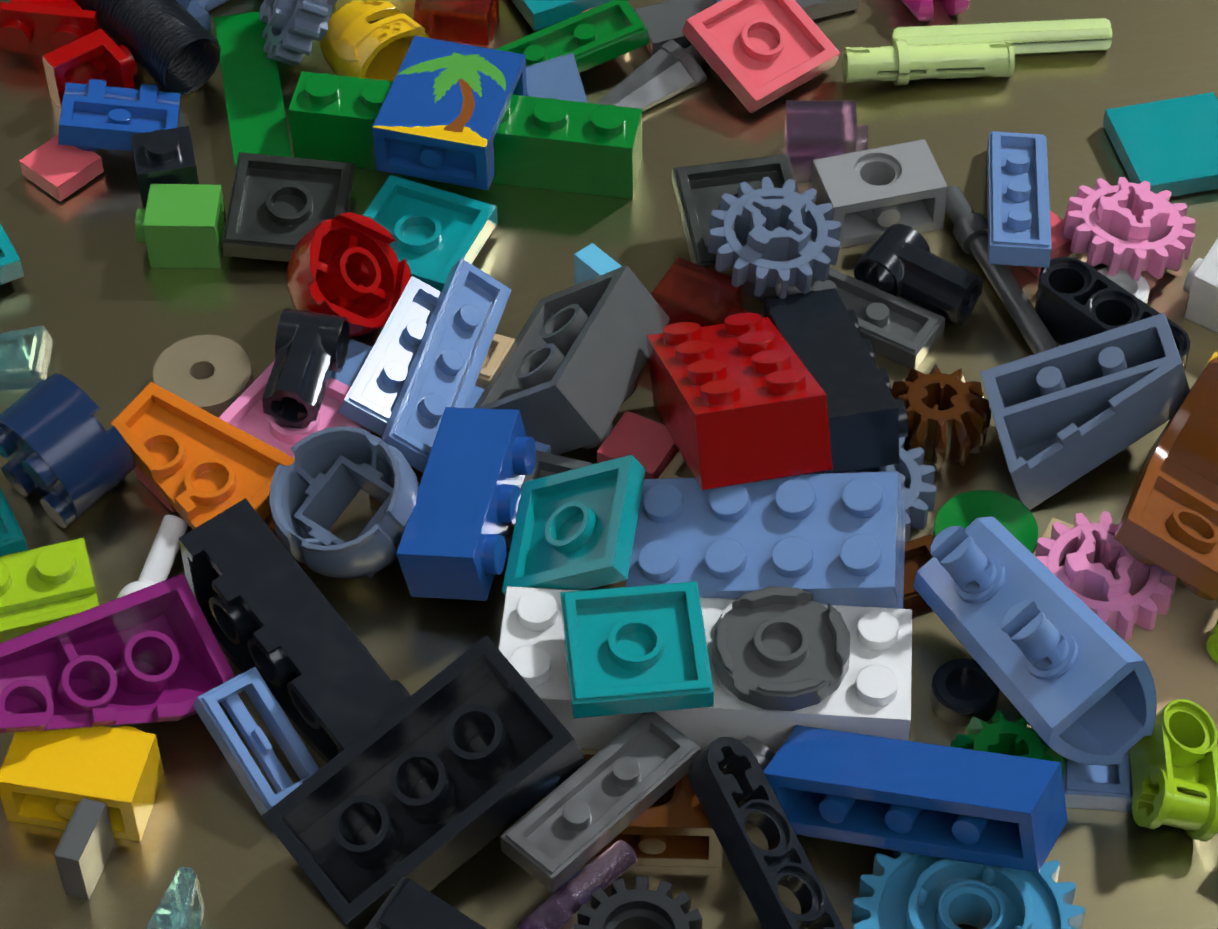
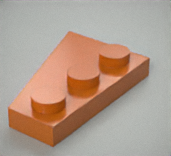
M150 382L110 423L111 427L115 426L124 438L137 466L192 529L197 528L245 498L264 521L271 513L269 504L270 485L278 464L290 466L295 458L153 382Z

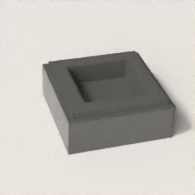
M83 798L78 803L54 852L66 895L89 900L116 842L106 803Z

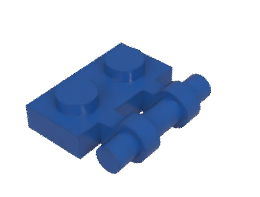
M89 79V84L66 82L59 120L58 145L75 146L87 151L99 149L133 151L132 134L178 128L181 93L158 91V85L141 84L140 89L107 86V80Z

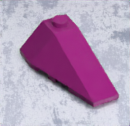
M182 573L0 643V733L179 721L196 714L197 712L193 707L196 698L231 680L235 675L184 574Z

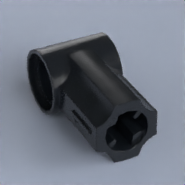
M893 224L888 227L856 262L853 269L855 279L896 297L901 296L959 324H963L973 313L975 304L982 294L984 278L931 253L925 238L918 231L904 224Z
M287 308L283 310L279 319L275 340L276 360L262 397L263 412L276 419L280 426L302 429L303 425L307 422L316 421L332 372L340 373L346 361L350 337V324L347 317Z

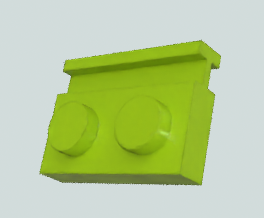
M84 537L0 556V643L99 606Z

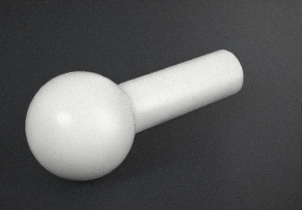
M165 515L163 517L138 581L127 584L119 592L117 598L167 580L180 547L179 538L185 535L188 527L186 521L173 515Z

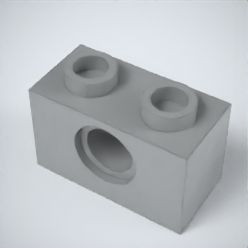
M925 139L813 160L811 188L817 190V205L831 203L834 207L831 220L841 222L840 248L875 242L893 224L910 226L919 233L943 229L948 186Z

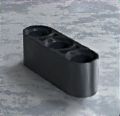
M1054 258L1050 260L1049 268H1041L1035 310L1053 339L1060 345L1161 314L1087 263L1076 258ZM1167 318L1185 370L1190 350V338L1179 325Z

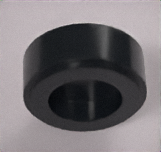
M955 659L944 663L934 673L930 702L934 712L942 720L955 726L966 727L973 716L986 722L994 715L997 709L1000 689L976 660Z

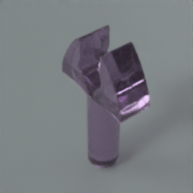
M618 840L516 926L519 929H559L579 911L583 903L586 905L591 901V894L600 887L602 890L606 889L611 884V881H615L637 862V855L634 849L627 842Z

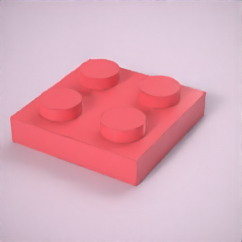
M721 0L686 19L682 30L684 36L750 113L757 111L834 67L841 54L795 0Z

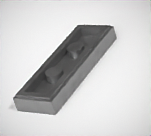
M643 713L501 835V851L553 893L689 773V765L693 758L701 752V747L657 713Z

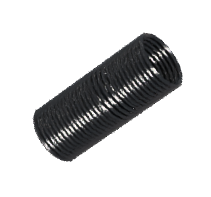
M74 0L83 10L96 11L99 26L117 44L125 45L133 55L135 62L166 92L185 95L197 90L210 79L219 64L221 47L218 40L176 0Z

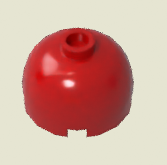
M351 212L342 213L317 224L295 245L287 267V290L296 310L347 317L350 324L349 339L374 333L384 328L411 279L407 260L405 258L400 262L398 261L395 251L390 246L396 240L382 225L367 216Z

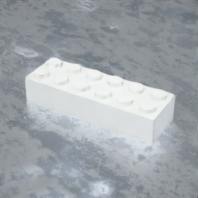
M507 586L499 650L573 736L579 749L601 750L643 713L573 719L560 592L580 590ZM700 597L714 689V707L655 712L701 747V751L712 741L720 737H732L743 741L746 736H751L761 741L776 754L796 725L908 741L911 722L912 609L831 605L841 613L850 632L848 672L838 690L819 704L795 711L764 710L741 701L721 683L712 663L714 626L721 614V618H723L725 613L732 609V602L737 599Z

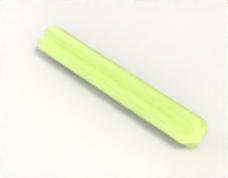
M1107 18L909 26L893 29L891 46L893 41L904 40L907 41L908 45L1012 41L1015 55L1097 52L1110 49L1113 33L1110 20Z

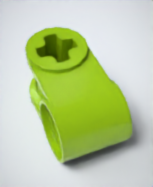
M1176 699L1169 702L1156 714L1152 735L1144 736L1127 751L1133 788L1132 814L1138 826L1156 829L1163 824L1183 829L1191 839L1206 842L1211 840L1218 832V732L1215 722L1209 713L1199 704L1188 699Z

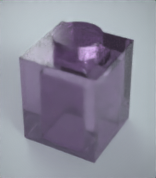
M786 100L784 153L789 154L796 183L812 182L814 159L868 150V126L857 125L856 101Z

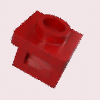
M101 28L42 56L50 98L60 109L62 107L63 94H65L66 82L89 84V79L107 80V86L135 89L133 77L138 74V69L133 55L125 45L121 44L118 46Z

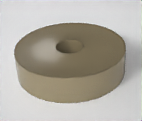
M203 334L181 339L167 347L157 358L153 367V382L156 385L216 417H219L254 382L252 364L246 350L234 340L219 335Z

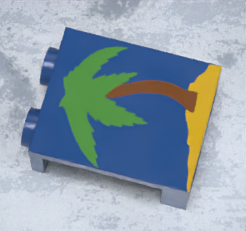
M414 36L372 126L376 170L489 190L495 176L493 149L495 134L512 95L527 96L525 55Z

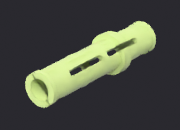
M904 40L893 41L892 46L869 48L844 47L842 52V75L846 84L865 81H893L895 86L908 85L909 80L976 78L985 76L1012 77L1015 69V51L1012 41L908 45L907 41Z

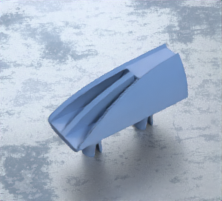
M993 516L976 518L965 529L962 526H951L939 532L931 545V555L933 557L916 573L914 589L1052 750L1067 759L1089 765L1120 764V758L1141 738L1151 736L1153 732L1157 708L1154 679L1145 660Z

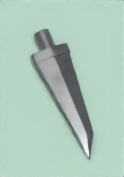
M671 39L661 45L654 55L595 104L640 108L644 112L705 82L707 76L700 66L706 60L693 45L684 49Z

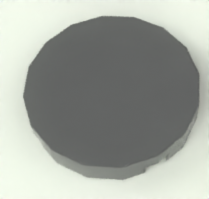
M767 587L745 593L732 602V609L725 613L723 618H721V614L714 626L712 663L721 683L739 700L764 710L795 711L819 704L838 690L849 670L850 632L841 613L829 603L827 609L821 603L813 601L812 593L799 588Z

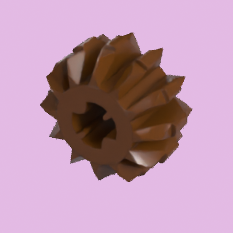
M937 364L934 365L929 374L925 375L911 368L905 381L893 382L892 396L894 399L901 398L903 400L908 417V435L905 437L904 450L909 451L921 447L925 451L924 460L932 461L937 471L940 470L946 460L963 467L969 454L981 452V448L986 442L987 428L990 427L991 408H989V401L984 398L981 382H965L962 369L950 375L941 373Z

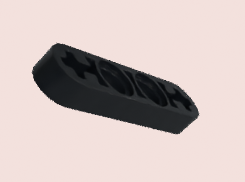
M720 737L712 741L693 758L689 765V779L763 929H844L757 758L746 745L731 737ZM742 801L744 805L739 808L737 805ZM745 822L752 823L761 829L767 839L768 850L759 848L751 841L745 830ZM777 885L784 886L793 892L799 901L801 914L791 912L784 906L779 898Z

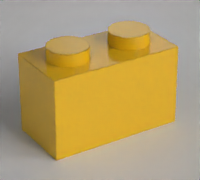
M124 725L114 728L95 726L15 732L0 769V798L7 821L66 830L78 803L83 798L106 803L115 838L141 842L164 776L156 734L145 733L135 727Z

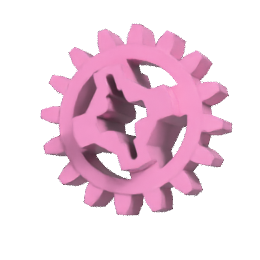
M1119 177L1117 185L1111 186L1107 181L1100 178L1096 179L1094 189L1081 185L1078 189L1077 197H1070L1064 218L1063 237L1072 239L1070 247L1072 253H1088L1086 263L1089 266H1096L1100 263L1108 265L1107 271L1110 276L1114 277L1120 270H1126L1133 280H1139L1141 272L1148 271L1152 276L1160 279L1163 278L1165 267L1177 272L1181 268L1183 259L1188 260L1195 238L1193 231L1196 221L1194 218L1186 217L1188 206L1185 203L1171 204L1169 202L1172 192L1168 190L1156 194L1150 191V182L1147 181L1136 184L1128 182L1125 177Z
M1103 511L1099 518V523H1090L1083 513L1075 514L1074 528L1072 529L1060 522L1052 524L1051 539L1043 537L1038 539L1035 557L1112 630H1116L1124 641L1131 640L1134 624L1150 632L1155 627L1157 614H1168L1177 576L1158 565L1144 564L1130 555L1125 546L1114 539L1119 525L1112 524L1110 512Z

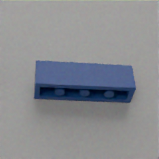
M796 725L763 771L795 834L1039 873L1068 821L1061 762Z

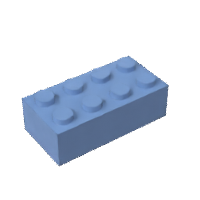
M898 471L801 474L707 490L701 489L696 478L644 479L628 579L626 580L625 587L697 581L700 597L738 599L745 593L767 587H790L812 593L813 601L821 604L903 609L906 512Z

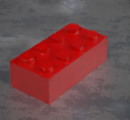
M738 313L726 317L724 320L725 324L701 327L700 324L694 322H679L664 327L663 333L647 335L654 407L702 490L833 469L827 394L768 317L762 318L757 313Z

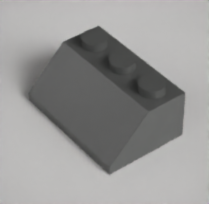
M628 265L542 298L473 408L519 410L526 435L533 437L534 441L550 445L551 454L560 455L580 447L584 449L594 448L610 435L613 430L611 422L619 408L636 390L637 384L635 380L645 363L649 361L647 335L663 333V328L667 326L670 318Z

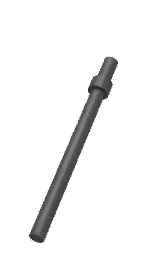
M949 186L945 210L955 225L953 235L966 254L974 256L1032 352L1037 354L1058 347L1008 265L988 264V222L984 215L973 211L958 186Z

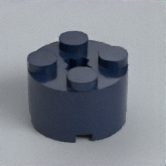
M55 373L40 381L0 414V455L9 461L1 467V470L10 484L23 496H28L34 490L42 496L40 502L48 515L59 526L66 528L123 481L126 475L134 470L135 460L127 443L116 427L112 426L106 431L99 420L93 415L100 409L99 406L74 382L61 374Z

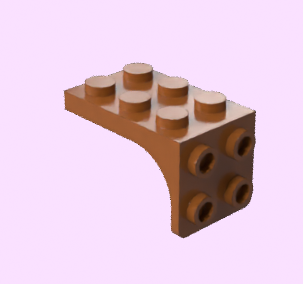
M1214 358L1207 364L1149 450L1114 539L1122 543L1129 554L1138 561L1147 565L1162 567L1182 579L1185 586L1198 597L1217 601L1218 358Z

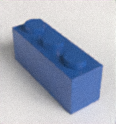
M445 407L418 488L415 507L407 521L396 553L411 597L487 601L494 575H500L505 567V539L510 524H515L521 496L520 490L524 477L533 473L536 463L535 441L533 437L526 435L519 410Z

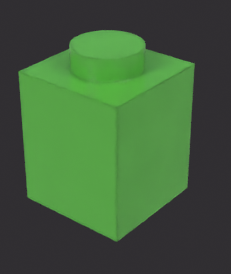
M150 184L146 208L137 209L135 220L136 239L138 243L146 244L150 268L221 269L223 260L222 240L226 224L222 186L210 184Z

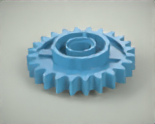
M894 850L893 858L877 853L874 857L873 875L862 874L859 885V898H855L853 901L851 922L855 923L853 929H961L956 926L960 924L972 925L978 929H1082L1085 908L1073 905L1076 891L1074 882L1057 883L1061 864L1058 860L1044 863L1039 873Z

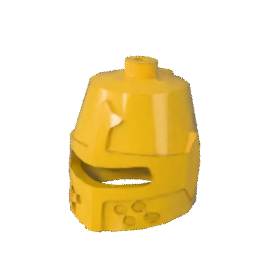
M355 0L345 4L332 14L328 22V31L320 42V48L335 75L394 81L414 36L429 38V36L425 33V28L405 13H401L388 1Z

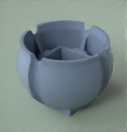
M349 426L330 427L312 433L296 443L291 448L295 457L293 464L290 466L278 464L270 485L269 504L277 536L293 558L307 564L316 573L339 579L362 578L365 576L371 579L376 572L387 567L398 558L396 554L407 521L416 504L419 488L416 474L396 447L386 444L380 437L370 434L362 428ZM363 490L383 504L358 537L345 542L329 532V530L357 493Z

